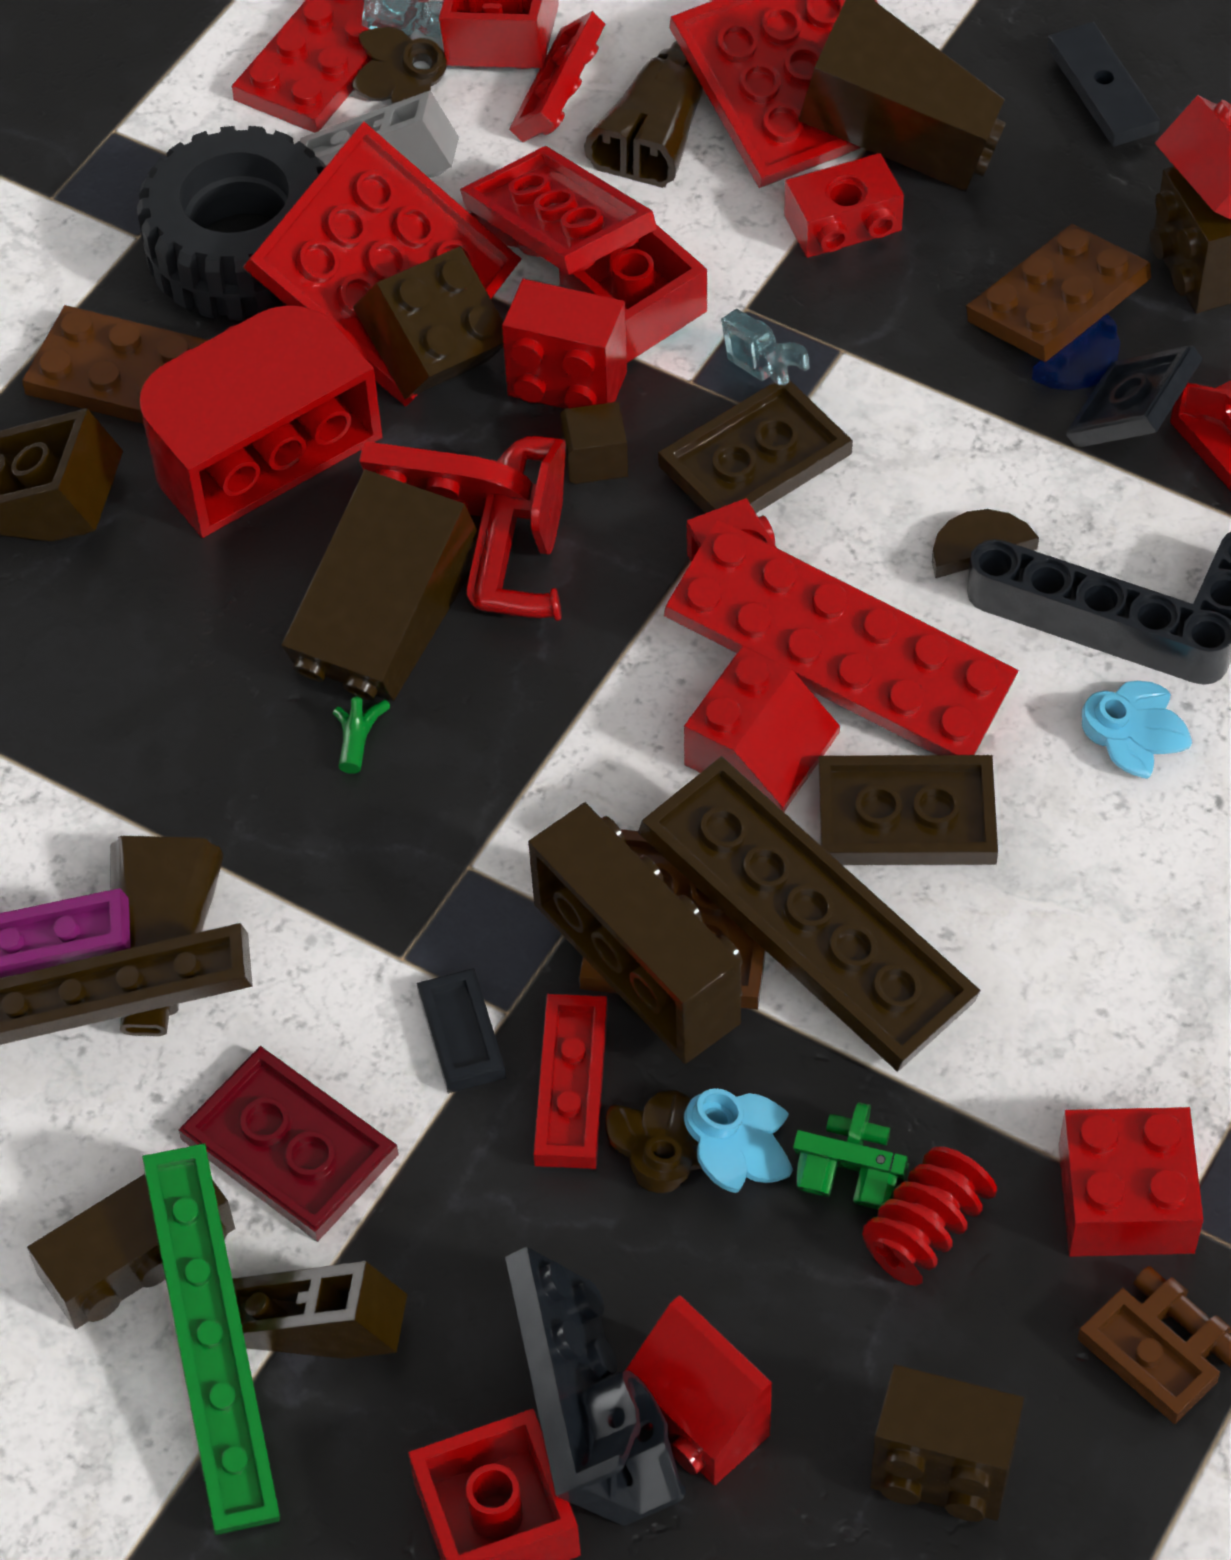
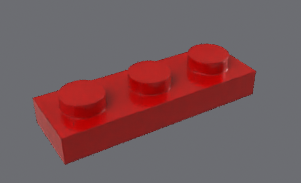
M593 11L562 27L545 58L543 68H540L509 128L522 143L540 133L543 135L552 133L563 121L565 113L562 110L567 100L580 87L582 79L579 76L585 65L596 55L599 49L596 43L606 25Z
M547 994L534 1144L535 1166L596 1169L608 1011L607 996Z

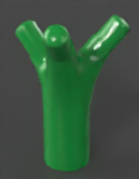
M353 697L351 699L350 715L341 707H336L333 710V715L341 723L343 730V742L338 766L341 771L350 774L361 771L367 735L377 718L390 709L388 701L382 700L363 713L362 698Z

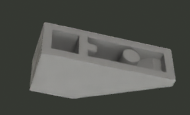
M429 90L300 139V142L314 151L315 157H318L327 166L356 129L365 121L426 176L433 178L452 167L459 136Z

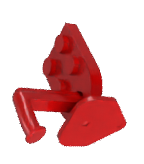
M526 436L515 441L501 455L497 462L469 455L368 441L363 442L359 460L363 471L366 469L464 503L470 515L482 517L467 585V597L476 609L527 618H554L555 621L561 620V605L556 588H552L550 593H529L502 588L517 518L531 519L532 534L540 554L550 555L553 550L563 504L566 450L564 439ZM527 459L542 461L537 484H532L531 480L524 475Z

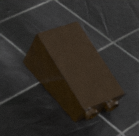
M845 0L814 67L798 121L876 154L881 153L885 158L966 191L974 173L982 177L984 176L1006 124V122L997 119L1005 99L876 1Z
M365 469L281 645L293 662V669L300 675L313 681L323 682L325 677L342 682L344 683V689L365 700H374L375 695L394 701L470 575L479 533L466 505Z

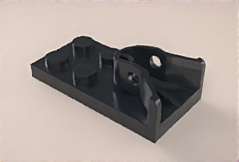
M528 1247L505 1256L556 1496L622 1526L631 1524L680 1502L685 1496V1486L681 1484L669 1443L668 1424L654 1396L635 1374L624 1370L614 1375L617 1371V1360L612 1347L605 1338L600 1316L604 1313V1303L598 1288L592 1281L583 1278ZM651 1423L654 1429L653 1436L648 1441L642 1442L640 1431L644 1425Z

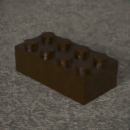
M584 802L528 841L534 905L684 1064L691 1061L741 1024V996L743 994L741 989V965L743 961L738 949L726 936L719 935L717 937L703 923L701 913L687 896L683 894L677 896L664 883L662 873L648 856L642 855L639 857L626 844L622 831L610 817L604 816L601 818Z

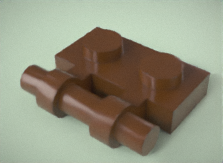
M1147 1266L1137 1276L1133 1285L1146 1295L1148 1299L1141 1304L1122 1287L1080 1328L1077 1340L1175 1425L1218 1382L1220 1371L1205 1358L1214 1354L1231 1369V1326L1218 1315L1210 1318L1186 1297L1188 1290L1175 1278L1171 1277L1166 1280L1151 1266ZM1170 1316L1192 1336L1185 1342L1161 1320Z

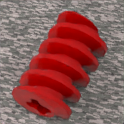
M933 1147L924 1155L923 1163L917 1165L909 1172L908 1182H903L894 1190L893 1198L887 1200L879 1207L877 1217H873L864 1225L862 1235L865 1245L872 1257L894 1279L906 1285L917 1286L922 1283V1275L915 1265L926 1270L934 1269L938 1264V1258L931 1248L941 1252L949 1251L953 1246V1240L948 1231L958 1235L964 1233L968 1229V1222L963 1214L972 1217L978 1216L983 1210L979 1197L985 1199L994 1198L997 1193V1185L987 1171L970 1157L948 1147Z

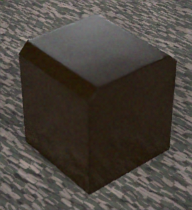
M619 402L568 408L560 413L562 439L566 442L565 460L570 482L579 484L628 477L627 439Z

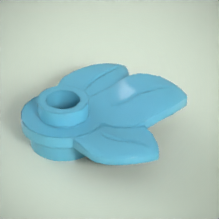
M1138 680L1126 682L1116 693L1100 691L1092 694L1083 705L1081 714L1084 733L1094 743L1106 746L1113 763L1132 775L1148 779L1154 768L1153 754L1182 752L1189 749L1192 744L1191 735L1184 721L1173 711L1166 709L1170 701V692L1156 683Z
M709 1089L690 1100L684 1112L686 1129L698 1141L697 1159L701 1168L722 1189L738 1193L746 1177L756 1182L771 1183L790 1177L793 1171L786 1153L773 1135L784 1124L789 1115L777 1103L764 1096L752 1093L736 1097L723 1089Z

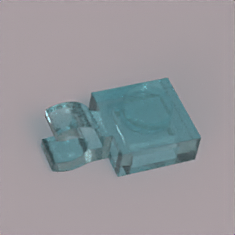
M364 0L362 26L370 29L381 27L399 28L409 37L414 30H417L427 36L440 38L439 16L443 2Z
M737 308L721 318L727 359L759 380L764 381L770 377L775 383L786 385L789 383L787 366L794 365L803 371L810 368L806 348L793 342L776 343L772 329L763 321H757Z

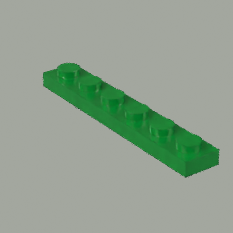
M204 1143L143 1155V1167L214 1534L219 1535L279 1522L280 1514L206 1145Z

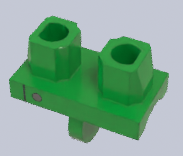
M861 1102L857 1103L853 1118L831 1113L829 1115L826 1131L848 1136L847 1142L797 1130L793 1147L797 1157H799L797 1167L798 1190L830 1197L837 1167L858 1171L860 1174L853 1201L855 1204L879 1210V1207L884 1202L892 1199L898 1181L906 1182L909 1169L908 1157L863 1146L864 1141L886 1146L890 1127L869 1123L871 1105Z

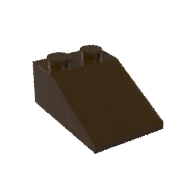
M88 408L0 431V535L56 541L96 531L123 450Z

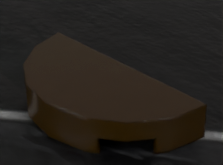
M992 509L967 511L950 519L937 533L932 551V566L935 579L968 570L973 549L986 540H1003L1031 550H1037L1039 537L1028 523L1010 513Z

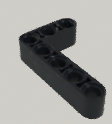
M1231 532L1227 533L1222 539L1193 604L1003 540H986L978 544L972 551L967 594L969 601L976 608L984 612L1196 684H1213L1221 680L1231 663Z

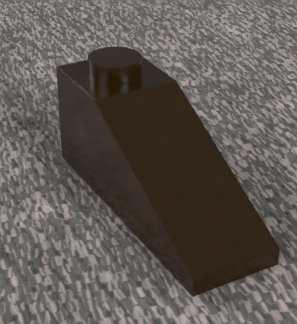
M367 1261L232 1279L246 1349L341 1359L397 1353L408 1294Z

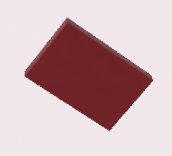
M261 1045L178 1130L181 1140L189 1146L205 1143L208 1160L317 1242L399 1155L397 1144Z

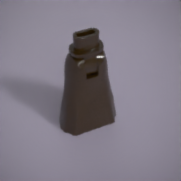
M677 41L673 42L670 49L662 50L657 57L652 58L643 66L621 99L587 135L584 144L585 155L597 171L661 188L674 181L684 153L689 129L703 92V87Z
M120 836L118 840L110 844V890L121 888L129 898L131 948L202 932L214 897L224 856L219 846L210 843L205 838ZM179 1004L121 1017L119 1030L124 1034L132 1036L166 1035L169 1015L178 1012Z

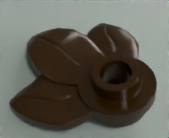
M393 27L369 29L359 35L362 47L372 60L357 74L352 88L364 98L374 101L391 99V104L429 90L431 91V86L437 84L445 74L447 66L445 54L438 44L430 39L418 38L412 40L405 32ZM417 61H424L430 68L418 69L413 64Z
M677 1090L657 1093L647 1101L644 1111L614 1104L610 1106L606 1115V1136L610 1145L620 1153L630 1157V1166L636 1181L646 1190L655 1193H668L677 1189L688 1178L691 1170L702 1169L697 1159L698 1141L689 1134L684 1123V1112L691 1099Z

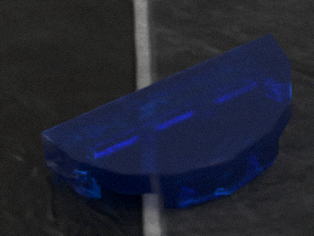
M1108 314L1104 315L1047 362L1041 360L1033 367L1032 380L1049 388L1063 390L1088 388L1097 384L1110 364L1118 361L1120 340L1117 335L1116 322Z

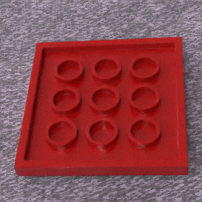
M713 0L671 16L669 29L759 188L862 148L798 121L814 67L845 0Z
M363 121L250 257L243 268L287 306L307 307L328 317L373 366L375 381L406 407L418 394L404 399L353 306L377 282L460 246L490 299H492L522 259Z

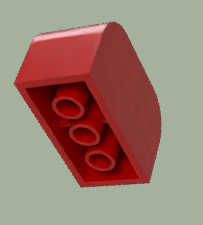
M280 306L254 315L240 324L229 327L223 333L193 349L184 351L175 359L156 369L144 383L140 394V408L157 483L201 538L210 535L362 450L364 441L376 442L383 438L373 366L328 317L307 307Z

